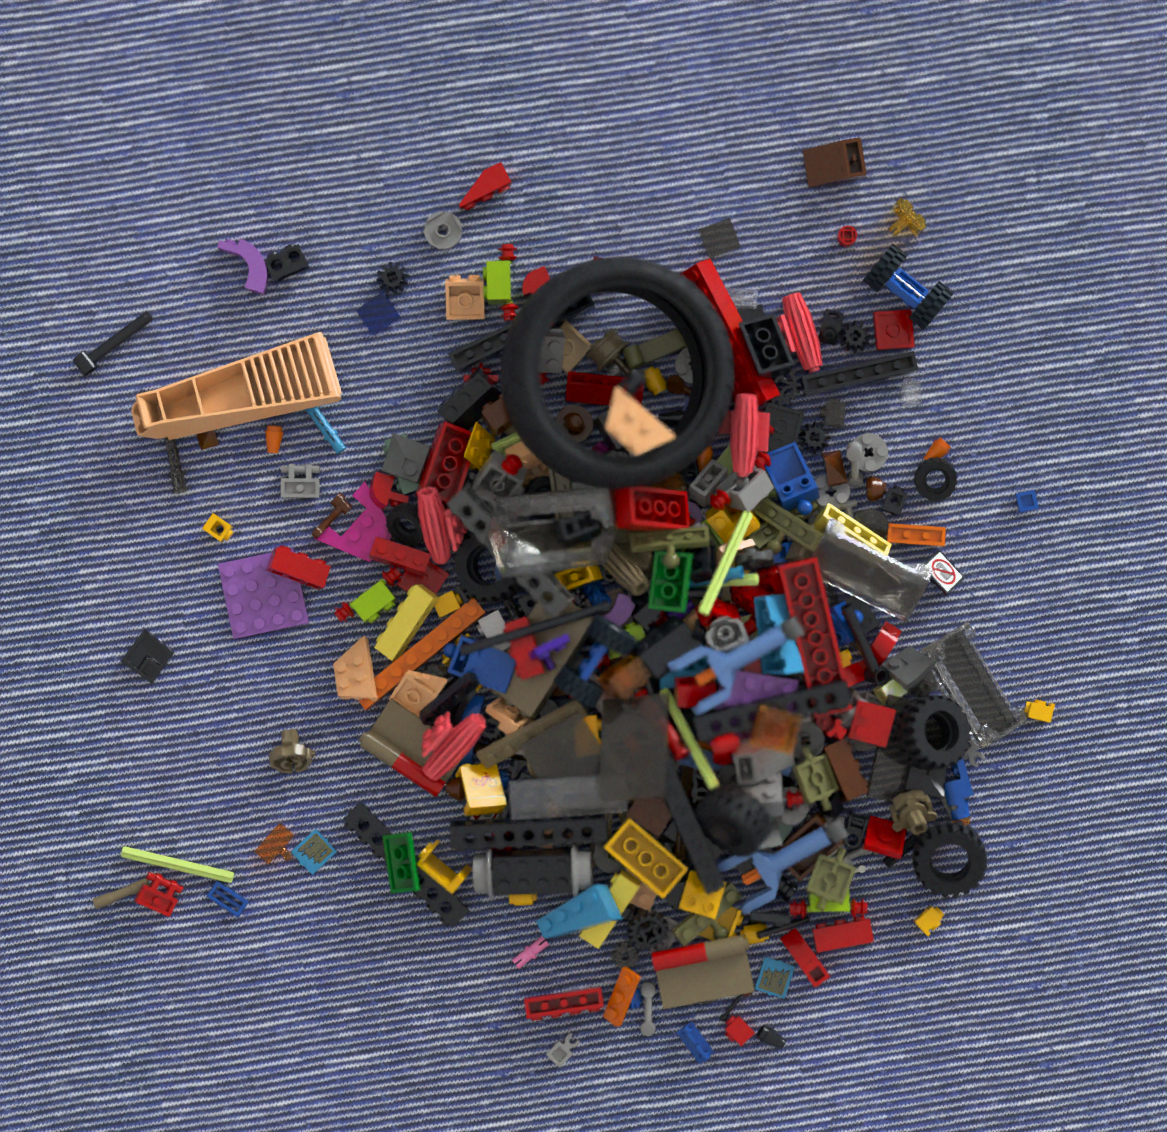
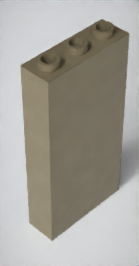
M546 591L547 596L553 599L552 593ZM537 602L528 618L530 624H535L553 617L548 615L544 611L543 606ZM571 602L557 616L574 612L581 608ZM590 616L535 633L534 637L537 647L562 635L567 634L570 641L565 644V649L557 653L555 650L549 652L555 668L549 671L542 659L546 674L523 681L521 677H517L514 671L506 694L491 688L489 691L496 696L500 695L505 698L504 702L509 706H516L520 709V714L527 718L537 717L557 686L553 680L563 665H571L587 640L589 634L586 632V629L594 617Z

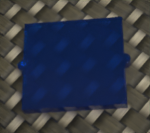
M384 292L356 310L363 320V325L367 326L373 336L401 318L394 308V303L389 301Z

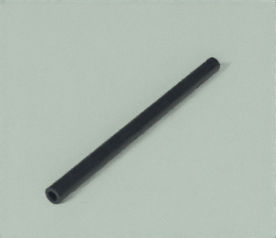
M609 601L460 646L459 648L462 656L610 611L612 610Z

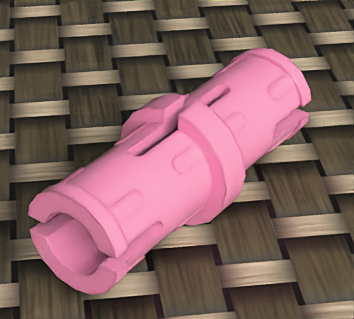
M540 936L530 946L527 945L523 952L512 959L514 964L522 959L516 965L518 969H521L532 958L535 959L539 952L549 946L547 941L540 945L545 940L543 936Z

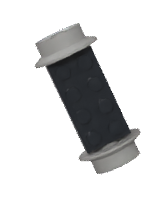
M572 845V849L494 852L493 847H489L486 854L474 855L475 894L487 893L491 901H494L495 895L573 892L574 897H576L580 891L587 890L593 886L591 851L579 852L576 845Z

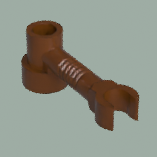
M341 492L330 502L335 509L311 533L316 539L342 512L346 514L353 507L345 500V496Z

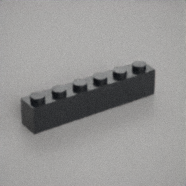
M912 351L802 376L800 381L805 398L916 373L918 366L915 353Z

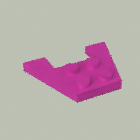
M364 482L352 495L366 507L364 512L342 537L332 528L328 527L317 539H314L371 562L372 560L369 559L375 537L390 541L392 535L386 527V516L372 502L369 487Z

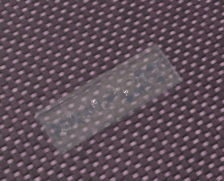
M625 773L509 781L511 820L628 812Z

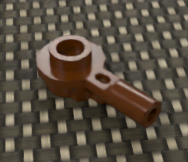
M672 375L667 379L666 387L669 392L678 395L683 393L691 396L692 388L686 386L680 376Z

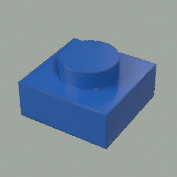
M1035 490L1015 494L1019 513L1039 508Z

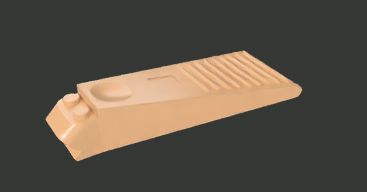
M321 332L165 387L137 394V401L133 404L131 412L137 435L152 439L168 437L169 440L335 403L341 400L340 394L342 392L327 340Z

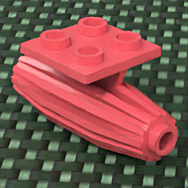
M800 292L787 295L782 298L784 315H780L776 320L790 354L796 353L804 371H809V374L820 371L819 367L823 366L821 348L811 313Z
M737 394L734 410L731 411L730 449L733 472L737 473V476L748 477L749 473H753L757 451L768 452L770 413L758 412L757 396L754 394Z
M434 487L424 488L418 491V516L424 542L429 554H431L432 561L437 562V564H445L451 558V543L453 551H457L460 544L463 543V538L467 534L468 529L450 509L445 510L437 489Z
M448 711L443 716H438L434 726L431 729L428 728L422 735V756L426 757L430 751H433L422 768L425 775L433 781H437L453 769L471 750L486 728L485 718L480 714L472 713L453 728Z

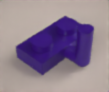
M567 634L562 635L533 649L528 654L531 660L538 658L540 661L543 659L547 669L550 671L555 668L549 652L555 650L557 653L565 649V644L570 641V638Z

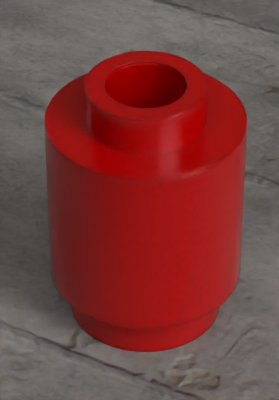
M733 733L716 737L715 740L711 741L715 756L720 755L721 757L738 752L737 748L741 747L738 735L734 736Z

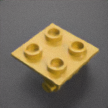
M475 422L464 457L470 462L469 469L475 470L477 468L480 471L490 457L493 449L491 444L496 439L478 422Z
M689 871L679 908L687 912L716 919L725 887L707 895L704 893L696 873Z

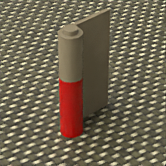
M392 698L368 733L364 732L359 739L361 748L435 798L458 766L457 764L437 781H433L425 775L422 768L433 751H430L426 757L422 756V735L428 728L431 729L433 726L422 724L420 717Z
M738 935L652 952V962L657 974L663 1009L755 992L747 950L750 949L748 938Z

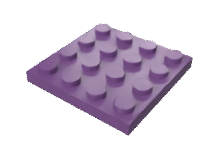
M272 553L218 564L233 639L309 623L301 583L266 571Z
M737 670L729 699L716 705L714 710L797 690L798 680ZM720 681L717 692L725 688V686L721 685ZM794 702L787 705V711H793ZM769 708L767 714L769 716L776 715L777 708ZM751 712L748 719L750 721L756 720L758 713ZM732 717L729 721V724L733 726L737 725L739 723V717ZM719 721L711 723L712 730L719 729ZM791 721L785 724H779V722L771 723L772 726L760 729L759 726L752 728L753 731L748 733H741L739 731L733 734L734 736L738 735L739 740L789 733Z

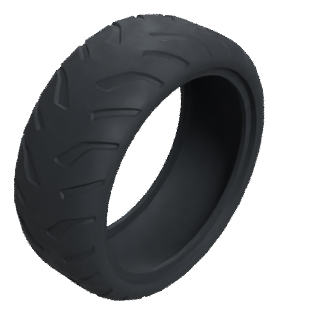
M605 257L582 262L562 271L541 285L528 298L514 318L508 331L501 359L500 382L508 416L517 435L530 452L545 466L560 476L579 484L596 488L619 489L650 485L671 477L690 465L710 446L729 410L734 388V362L728 333L720 316L707 297L692 282L663 265L642 258ZM601 292L625 293L651 303L675 324L690 354L693 374L692 391L687 409L681 421L672 432L675 437L638 456H609L579 444L564 432L554 420L543 397L539 378V363L546 335L555 319L569 304L589 294Z

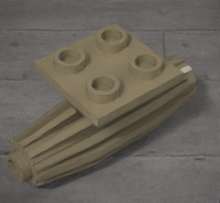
M631 530L627 531V540L623 548L606 534H595L591 538V546L602 566L621 586L632 594L638 596L648 589V581H650L652 551L632 553L631 533L633 532Z

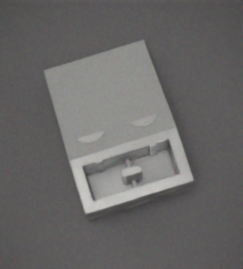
M790 733L739 740L741 747L737 748L738 752L733 753L738 785L758 783L795 764Z

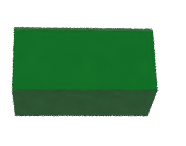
M655 551L648 609L674 613L685 612L693 554L675 552L679 557V563L674 568H668L663 562L667 552Z
M413 831L384 835L383 842L390 892L419 891L421 888Z

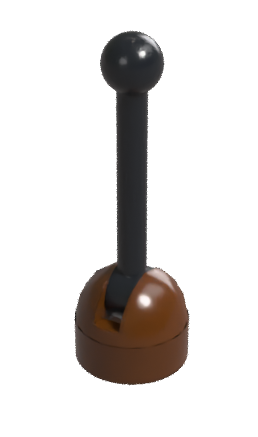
M753 992L738 995L728 1010L720 1016V1020L725 1022L727 1016L743 996H750Z

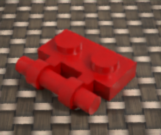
M148 872L146 879L152 882L150 886L142 884L134 901L170 917L178 902V899L172 895L174 891L181 893L183 886L177 884V881L163 878L159 873ZM159 885L167 888L165 893L157 890Z

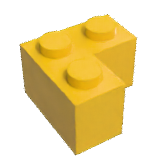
M726 506L724 510H716L712 507L706 511V521L725 544H728L742 514V510H739L734 515L730 513ZM753 510L749 511L752 513V519L743 539L760 528V519L753 513Z
M591 542L580 543L565 549L571 568L554 574L568 591L603 579Z

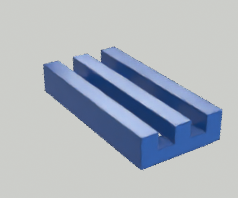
M219 880L216 881L206 896L237 918L240 917L250 902ZM217 887H221L226 892H228L229 894L243 902V904L240 905L239 903L228 897L226 894L218 890ZM215 892L239 909L238 912L212 894Z

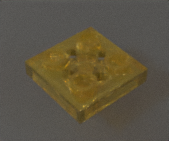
M902 197L892 207V210L899 219L889 226L888 230L892 232L897 228L892 233L893 236L897 237L900 232L908 227L918 237L926 228V220L922 215L916 214L912 210V204L907 199L903 200Z

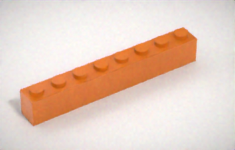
M474 598L470 599L468 603L464 604L374 677L377 701L363 698L358 700L359 703L368 711L398 686L408 670L416 672L442 651L446 644L453 642L485 616L486 612Z

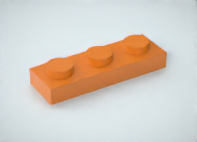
M888 523L887 542L945 546L946 527Z
M628 967L621 969L603 1017L616 1027L622 1025L641 976Z

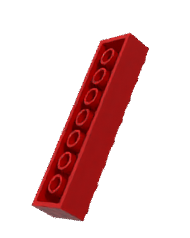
M711 258L698 262L680 273L707 297L720 316L728 333L734 362V388L732 394L734 402L736 401L737 394H754L757 396V405L760 407L779 396L780 393L772 378L758 376L738 323L743 321Z
M817 557L778 565L779 579L790 618L795 616L804 631L803 635L796 638L804 669L802 675L805 688L843 678L846 680ZM828 693L825 696V702H831L834 699V694ZM808 698L811 707L815 704V698ZM852 704L847 705V708L842 710H836V708L829 709L828 713L817 715L816 712L812 713V716L814 718H819L853 709Z

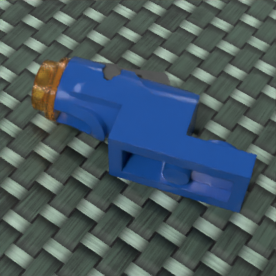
M962 758V760H958V763L952 766L955 776L958 775V779L945 782L944 799H940L949 818L952 819V823L956 824L957 821L963 822V826L971 824L968 800L965 797L974 794L964 759Z

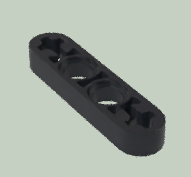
M473 672L465 673L419 712L422 724H434L438 716H443L447 711L449 712L473 692L480 684L477 675Z

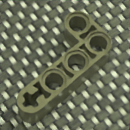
M676 329L640 345H632L622 350V355L629 369L634 370L686 348L687 345L679 330Z

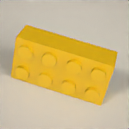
M630 818L623 822L602 847L663 899L688 870L684 864Z

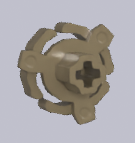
M297 730L282 731V745L273 748V752L269 753L271 768L281 773L291 774L293 773V764H295V772L299 773L307 770L308 766L312 764L315 751L299 744Z
M911 790L907 793H901L892 800L894 805L889 806L891 817L895 822L892 828L896 832L905 828L911 829V832L915 835L925 833L928 829L926 821H935L937 817L936 812L932 811L933 808L929 796L924 795L922 790Z

